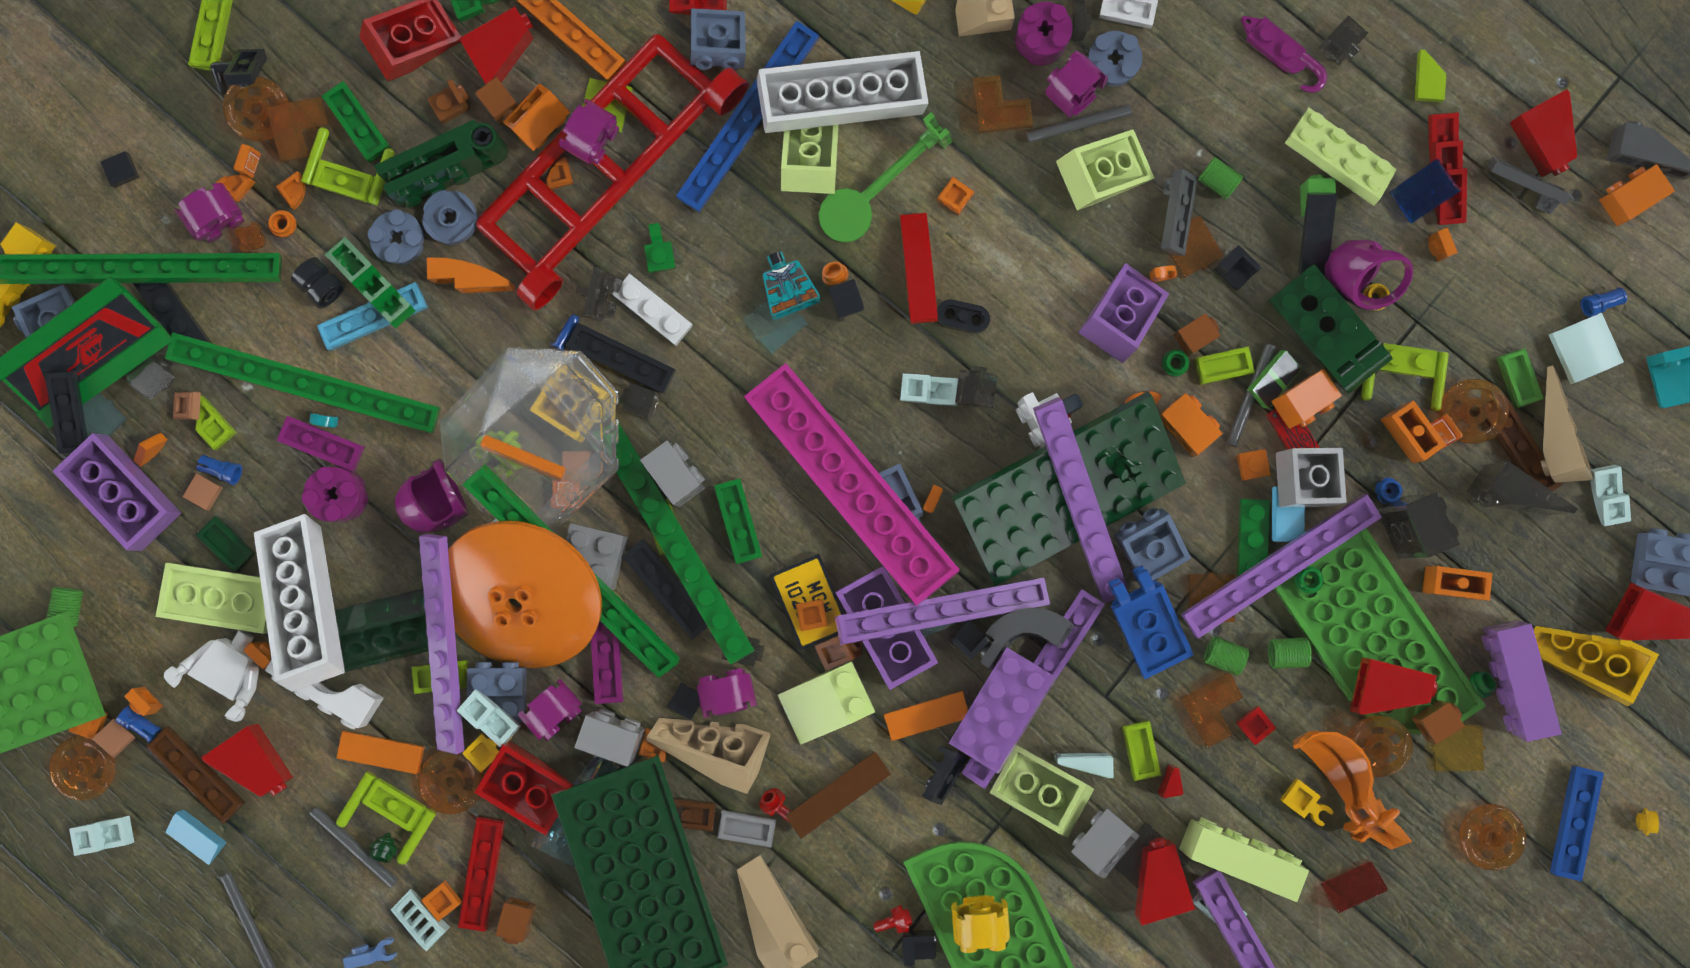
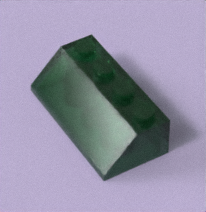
M424 588L335 610L345 672L429 651L424 607Z

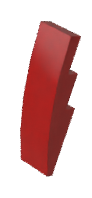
M1459 112L1428 115L1429 159L1437 224L1467 223V168H1463V140H1459Z
M927 213L900 215L910 323L938 321Z

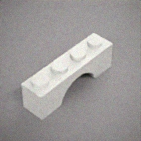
M271 660L265 671L272 675L271 679L275 682ZM318 682L294 691L298 697L304 700L311 699L318 703L317 708L329 715L334 713L342 718L340 722L351 729L367 726L384 699L363 684L353 685L343 692H336L327 689Z

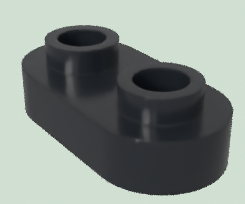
M948 299L941 302L937 308L938 322L946 328L979 334L985 331L990 323L989 312L979 305ZM947 310H951L955 316L952 319H948L944 313ZM977 316L980 318L981 323L974 325L971 322V318Z

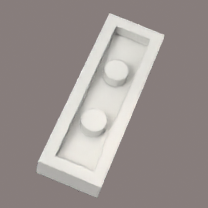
M630 273L613 293L614 297L675 346L678 345L693 326L692 323Z

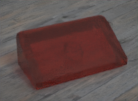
M1371 861L1321 883L1332 909L1337 913L1348 910L1388 891L1386 884Z

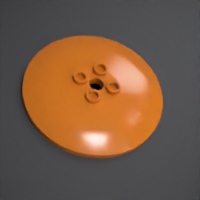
M496 521L470 529L457 538L448 549L455 632L479 653L500 663L519 662V667L543 668L554 666L573 658L592 639L602 612L600 587L589 563L575 547L562 537L545 528L525 522ZM509 599H516L521 603L522 607L513 606Z

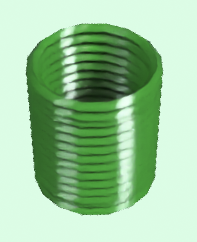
M1214 157L1202 172L1198 181L1202 184L1204 183L1210 190L1215 191L1217 195L1219 194L1221 198L1227 200L1241 182L1243 175L1234 171L1223 161L1221 162L1219 158Z
M53 587L50 593L51 598H49L50 603L48 604L49 609H47L46 619L68 612L73 627L78 626L79 610L82 607L81 602L84 592L77 589Z
M1214 636L1205 651L1204 662L1238 676L1246 666L1249 650L1231 641Z
M1271 639L1268 645L1270 665L1273 669L1309 667L1312 654L1308 639Z

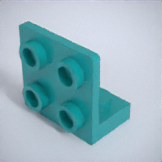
M1690 346L1647 356L1646 360L1659 408L1663 409L1689 403Z

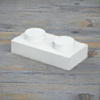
M1102 0L1099 18L1151 29L1158 0Z

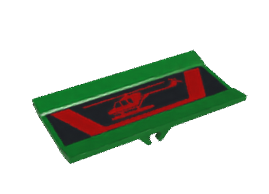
M110 276L0 356V380L6 383L25 401L48 428H51L53 420L44 373L77 370L83 405L169 344L173 339L130 292Z

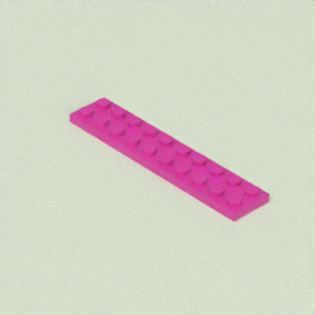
M787 363L744 396L745 400L916 606L960 571Z

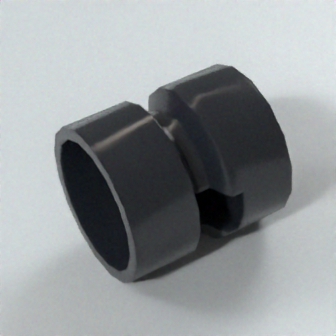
M317 257L304 261L291 276V282L301 292H307V298L319 309L335 302L345 288V285L334 274H328L329 269Z

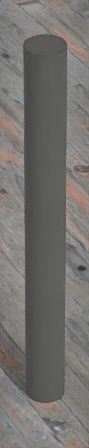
M1125 105L1026 132L1027 142H1035L1132 115L1131 106Z
M1265 344L1249 387L1270 363L1276 349L1275 346ZM1248 390L1226 441V444L1232 447L1237 446L1255 398Z
M318 806L311 811L309 815L386 885L391 888L398 881L379 861L370 858V853L341 827L337 826Z
M231 872L220 877L262 967L276 968Z

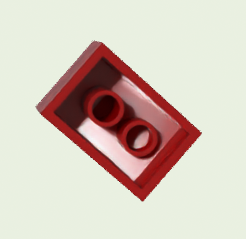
M415 0L367 18L362 22L359 38L388 82L415 71L461 42L459 39L461 37L460 33L438 0Z
M508 741L502 745L474 793L546 836L558 817L551 794L574 785L535 755L512 741Z

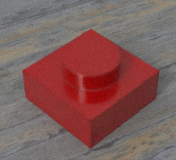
M1255 706L1236 722V725L1255 746L1276 729L1259 706Z

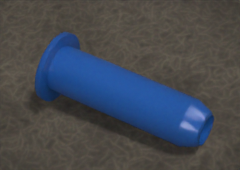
M575 314L569 316L555 342L550 343L553 347L565 352L563 348L572 335L577 323H579V317Z

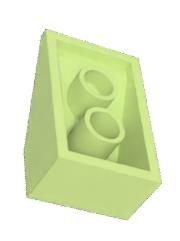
M839 124L784 131L781 191L835 194Z
M1134 129L1075 148L1056 161L1077 211L1154 179Z
M852 660L778 694L800 745L875 713V709Z
M1016 745L992 787L990 794L1068 838L1094 789Z

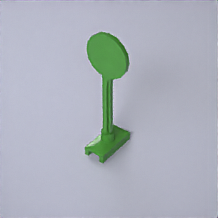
M932 112L923 119L927 130L919 137L920 140L866 190L859 193L848 188L835 191V194H829L825 198L819 211L820 225L825 234L833 240L843 243L854 242L863 237L870 228L872 221V209L869 202L927 148L931 149L938 143L945 149L953 142L950 132L946 128L943 130L938 126Z

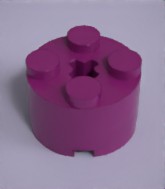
M1039 2L1025 9L1016 30L1015 45L1020 55H1023L1028 62L1044 66L1054 63L1063 55L1072 35V22L1066 8L1060 4Z
M1075 51L1061 70L1057 68L1049 75L1047 81L1050 85L1045 90V93L1058 108L1071 118L1072 114L1074 116L1080 114L1097 97L1094 94L1098 86L1103 89L1108 77L1088 57L1079 51Z
M585 99L583 101L586 106L578 105L563 130L568 135L565 141L560 138L559 146L588 164L594 162L598 165L606 152L603 148L608 140L611 142L614 140L619 127L616 126L617 118L615 115L592 101Z
M223 183L212 184L214 189L206 191L204 187L194 191L178 203L181 209L175 208L174 211L194 240L201 241L206 239L208 243L214 242L222 237L220 231L228 226L235 228L245 221L242 217L243 212Z
M322 467L315 471L306 481L302 502L317 519L340 523L360 516L366 508L368 494L364 480L357 473L338 467ZM334 492L338 495L337 500L335 499Z
M740 668L727 671V677L720 679L715 675L699 678L700 684L696 685L703 719L711 718L710 712H712V715L717 714V716L746 710L748 709L747 703H750L751 707H756L757 701L750 673H745V670Z
M559 679L556 683L559 687L555 689L551 685L527 705L529 712L526 715L523 711L518 714L519 718L538 740L544 738L547 742L559 732L560 728L558 725L566 720L567 723H570L582 711L579 708L582 703L562 679Z

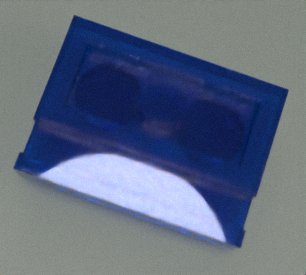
M1436 159L1389 191V193L1393 195L1396 203L1412 224L1461 190L1448 171L1444 169L1440 160Z

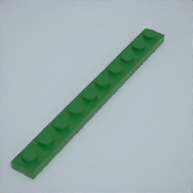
M280 253L0 255V284L102 283L110 276L119 283L281 282L282 257Z
M172 332L171 338L173 340L168 345L165 359L429 433H434L441 407Z
M615 419L593 432L730 665L755 651L754 647L651 474L640 461L641 457L620 422Z
M483 464L463 482L462 485L498 521L525 522L553 532L486 464ZM595 574L602 598L600 621L643 664L660 678L679 663L680 657Z

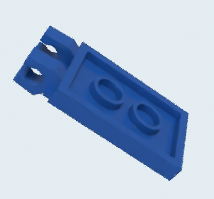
M1141 565L1132 570L1140 588L1128 593L1123 582H1120L1118 578L1107 583L1116 599L1112 601L1113 606H1111V609L1141 676L1147 679L1194 654L1164 586L1160 582L1157 583L1156 580L1153 581L1148 570L1144 569Z

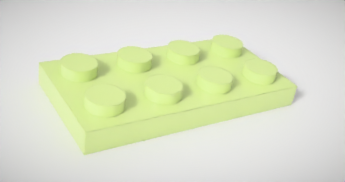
M1311 108L1305 111L1285 142L1286 145L1373 206L1381 199L1397 170L1387 160L1377 156L1367 146L1350 137L1343 129L1336 127L1326 120L1323 115L1313 111Z
M165 563L155 617L261 634L267 633L260 577Z

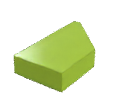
M1421 49L1417 52L1415 101L1442 103L1445 100L1446 73L1426 50Z
M201 395L199 420H196L195 430L213 450L217 451L237 432L206 397Z

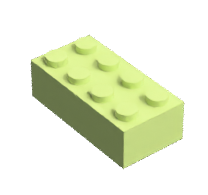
M1201 817L1199 821L1190 819L1179 848L1190 859L1292 901H1298L1309 870L1301 865V859L1281 849H1278L1275 853L1276 849L1252 838L1250 843L1249 838L1230 828H1226L1225 832H1223L1222 827Z

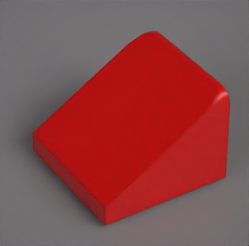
M1173 764L1168 765L1158 790V795L1162 798L1181 796L1184 793L1180 769Z

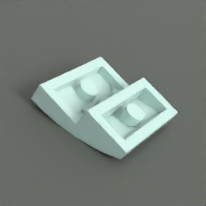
M1602 313L1549 334L1570 384L1584 380L1624 362Z

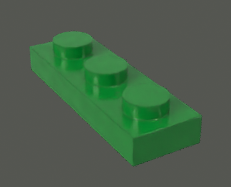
M344 81L322 95L324 101L369 163L383 155L386 148H392Z
M741 479L714 485L736 564L763 557Z
M1240 499L1237 577L1268 557L1270 500Z

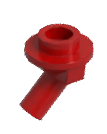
M778 788L766 791L760 799V809L770 816H773L776 812L788 821L785 815L791 811L783 804L786 797Z
M898 905L890 910L891 917L875 921L873 924L876 932L896 928L897 933L909 932L908 926L912 925V919L909 910H903L902 906Z

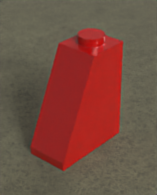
M513 7L459 38L485 84L495 77L502 83L534 39L529 31L533 26L526 13L520 15L516 7Z
M1568 89L1509 122L1541 177L1551 172L1554 177L1570 168L1567 163L1577 158L1571 96Z
M1631 582L1605 631L1618 639L1628 641L1690 639V607Z
M1362 657L1350 711L1366 715L1431 703V698L1437 692V675Z
M258 723L245 727L201 757L206 764L259 797L271 794L273 797L287 788L285 783L293 778Z
M1164 837L1151 840L1149 842L1150 845L1143 847L1135 909L1136 919L1141 926L1195 910L1176 846L1170 839L1166 840Z

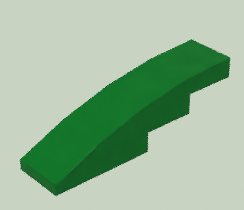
M346 237L324 254L395 329L416 311Z

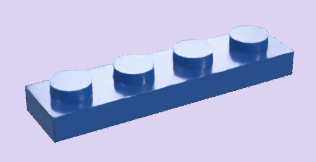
M1574 765L1571 767L1550 873L1553 875L1582 882L1604 776L1603 772Z

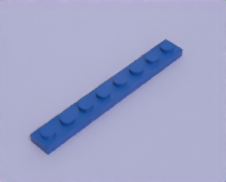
M796 21L763 69L801 65L818 41L819 35ZM757 79L676 195L677 199L698 213L705 206L763 121Z

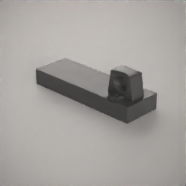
M1493 156L1487 164L1491 172L1538 192L1539 195L1534 206L1545 213L1551 214L1560 203L1566 205L1572 196L1566 189Z
M1184 169L1174 170L1173 177L1165 179L1163 194L1169 197L1161 249L1175 256H1185L1198 180V177Z

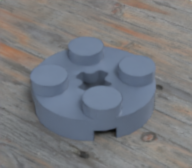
M1110 31L1099 35L1092 44L1087 56L1107 75L1108 80L1105 85L1110 87H1118L1128 83L1137 74L1142 64V51L1138 45L1137 38L1121 31ZM1112 53H1117L1122 59L1118 61L1117 65H1113V61L1108 60V56H1111Z
M443 190L433 194L426 201L423 208L424 220L422 219L426 232L433 239L448 246H454L472 236L476 229L477 209L465 194L458 191ZM446 212H450L451 214L456 212L455 221L453 223H444V221L447 219L445 216Z
M398 209L386 212L379 216L368 230V238L370 239V246L373 252L386 263L407 265L415 261L423 251L424 228L409 213ZM395 232H403L400 244L391 242L392 235Z

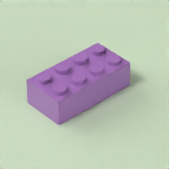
M92 433L53 470V473L126 550L142 551L181 514L176 506L107 435Z
M884 566L835 592L847 614L905 603ZM920 630L863 641L889 690L938 663Z
M1514 620L1483 627L1485 635H1482L1481 639L1484 649L1490 652L1492 661L1489 662V669L1492 677L1497 678L1499 688L1496 689V695L1501 705L1504 704L1506 715L1503 716V721L1507 731H1511L1513 735L1526 742L1561 735V729L1532 624Z
M1006 648L949 744L995 773H1000L1055 682L1056 677L1011 649Z

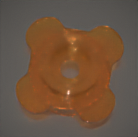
M253 222L248 227H238L235 230V235L240 241L239 249L248 253L250 250H257L265 246L266 240L261 232L262 227L260 224ZM249 235L253 237L251 240L248 239Z

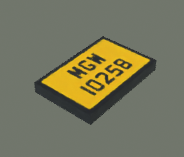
M820 554L769 575L800 650L838 635L835 617L845 614ZM823 599L828 626L801 631L796 604Z

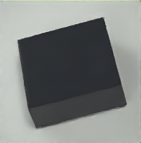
M126 151L101 161L110 186L114 188L140 178L130 154Z
M681 682L667 707L692 720L700 706L698 692Z

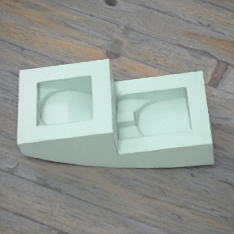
M903 373L900 400L958 407L960 379Z
M1615 464L1591 469L1594 478L1590 480L1591 489L1601 524L1609 526L1631 521L1630 498L1628 494L1623 493L1621 466Z
M477 689L472 692L457 710L476 729H481L499 747L507 743L521 727L508 713Z
M130 816L69 829L74 856L135 843Z

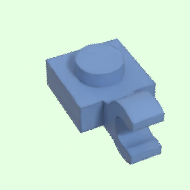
M387 937L379 942L376 947L369 948L368 944L352 948V952L343 958L344 968H356L373 964L376 961L392 960L397 956V952L387 953L385 945L393 943L394 938Z

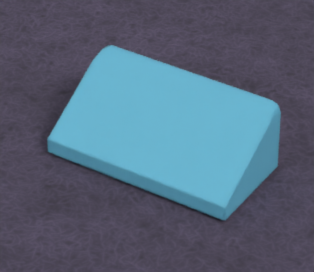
M1273 487L1272 540L1275 542H1291L1305 533V507H1279L1278 487Z
M185 810L175 813L166 830L168 835L208 865L213 862L227 843Z

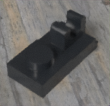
M939 746L938 750L943 752L945 759L942 762L934 759L931 760V765L936 767L938 771L926 782L925 792L922 796L930 802L942 805L968 757L957 751H951L944 746Z

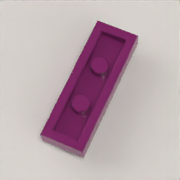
M291 416L286 417L276 440L354 472L365 449V446Z
M599 621L598 627L591 639L595 704L623 702L620 640Z

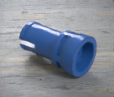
M1619 287L1603 294L1588 295L1581 299V309L1590 318L1605 312L1606 309L1625 304L1627 302V294L1623 288Z
M202 455L197 462L204 464L203 466L197 465V471L216 476L219 480L230 485H235L242 475V466L237 463L222 462L207 455Z
M129 705L122 710L116 719V723L120 726L122 725L128 730H133L149 743L157 736L155 733H160L162 729L142 715L135 713Z

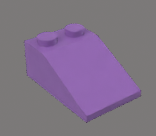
M1125 263L1078 333L1121 363H1124L1139 347L1169 293Z

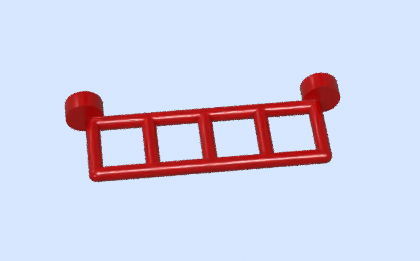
M652 35L590 101L606 109L614 99L617 100L652 132L656 138L625 171L606 154L598 165L592 162L613 182L593 205L580 216L540 179L545 171L566 151L559 146L560 138L565 141L568 135L563 132V128L477 218V229L527 275L517 289V296L533 311L547 305L563 285V279L554 271L555 267L709 106L720 116L729 113L745 95L749 86L748 82L733 68L723 70L711 81L695 65H690V61L662 35ZM657 54L699 91L669 125L663 122L626 88ZM527 190L570 228L538 262L496 225Z

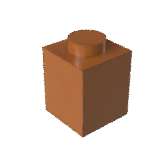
M497 77L475 92L500 126L504 124L503 121L518 106Z
M1205 313L1178 330L1173 336L1183 352L1189 357L1220 337L1218 333L1219 326L1212 317H1208Z
M1438 700L1412 717L1425 740L1434 744L1440 743L1465 727L1460 719L1462 714L1457 706Z
M510 897L504 902L495 935L503 937L502 940L509 944L522 943L528 937L537 904Z

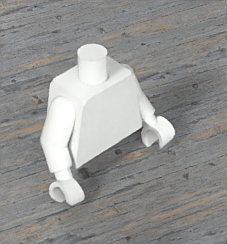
M239 630L233 641L227 638L210 640L180 662L178 668L172 666L164 673V678L167 683L175 688L180 683L182 676L187 673L228 699L236 700L235 705L227 711L225 717L234 722L241 721L245 715L244 706L249 704L256 691L259 674L258 665L243 651L252 642L254 637L245 631Z

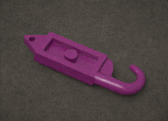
M1242 16L1241 22L1247 35L1246 41L1285 73L1296 74L1305 67L1315 73L1318 77L1317 83L1314 86L1301 85L1300 88L1303 91L1315 93L1323 89L1327 82L1326 69L1309 55L1304 47L1265 16L1263 19Z

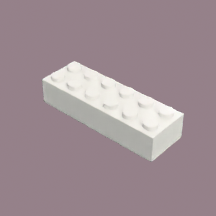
M920 51L759 69L757 76V87L765 133L922 115L929 104Z
M306 514L254 532L275 682L293 692L345 673L321 526Z

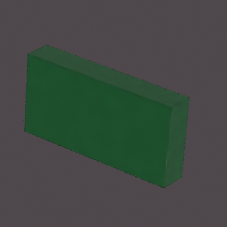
M214 516L195 535L233 573H237L256 554L218 516Z

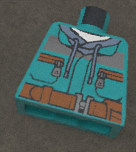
M781 251L767 257L772 270L762 275L773 321L821 303L818 291L798 260L786 263Z

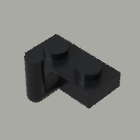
M241 49L236 51L231 62H213L210 65V70L218 94L224 95L229 93L227 85L247 87L254 84L267 60L265 50Z

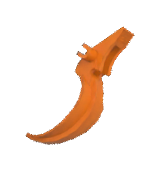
M1309 731L1294 740V749L1300 748L1313 760L1345 802V811L1351 821L1344 823L1343 828L1350 833V837L1353 840L1363 843L1371 837L1390 850L1412 842L1404 830L1394 821L1400 814L1399 809L1392 808L1386 811L1380 798H1375L1372 789L1374 778L1370 760L1363 749L1352 739L1337 732Z

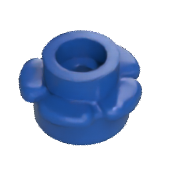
M1384 478L1382 482H1378L1375 486V493L1378 495L1377 499L1383 504H1394L1402 496V486L1393 478ZM1387 489H1390L1391 491L1389 494L1386 493Z

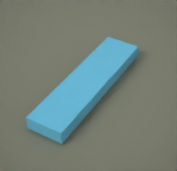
M414 282L397 290L416 310L412 315L428 308L418 283ZM369 302L317 325L326 349L332 351L391 324Z

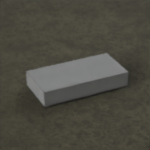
M722 810L717 838L771 848L776 819Z

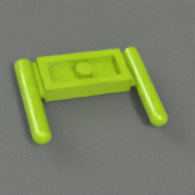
M324 127L319 128L301 182L378 206L384 188L383 185L386 181L377 173L374 177L322 160L321 156L329 136V131ZM386 148L381 162L395 156V151L391 148Z
M1381 343L1390 353L1393 360L1379 371L1428 379L1433 378L1430 408L1433 411H1440L1443 403L1449 353ZM1375 374L1362 383L1361 399L1364 401L1372 399Z
M366 771L336 820V824L341 828L345 827L362 801L364 805L408 832H412L397 857V862L405 865L437 813L432 809L426 808L424 804L383 779L377 778L373 773Z

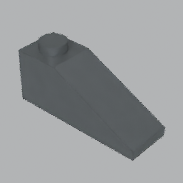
M1628 121L1613 130L1606 161L1634 168L1644 166L1645 169L1657 164L1664 175L1683 180L1690 178V159L1653 128L1645 127L1641 122Z

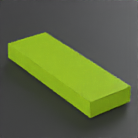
M201 0L188 65L192 68L211 71L210 65L213 62H220L233 0Z

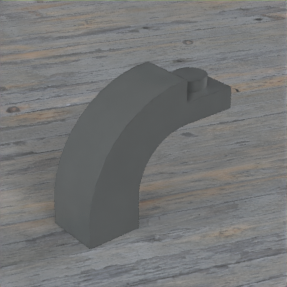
M1024 608L1012 611L998 619L986 632L994 641L992 644L988 643L982 650L980 655L982 660L980 663L993 671L1005 649L1009 648L1016 640L1026 636L1043 638L1060 649L1074 628V625L1061 615L1046 609Z

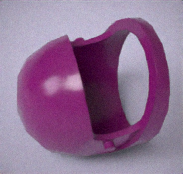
M1368 239L1346 240L1331 252L1325 265V277L1343 299L1365 310H1378L1393 304L1403 296L1412 281L1413 267L1407 257L1399 252L1383 250L1382 246L1376 241ZM1391 260L1402 261L1405 267L1404 278L1392 293L1380 299H1373L1360 292L1370 284L1383 262Z
M442 459L432 461V467L427 471H421L420 475L410 476L401 485L395 496L397 516L404 525L418 533L441 531L469 515L459 487Z

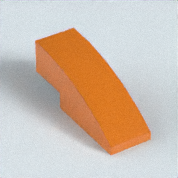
M427 257V279L434 284L455 283V289L460 293L515 291V285L509 280L480 265L456 259Z

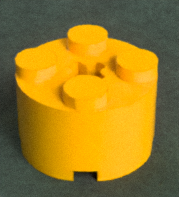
M978 895L963 898V904L957 906V902L951 905L954 942L960 946L961 952L973 953L977 949L989 948L991 951H1002L1006 948L1005 943L1010 939L1008 903L1006 900L1001 898V903L995 902L994 896Z

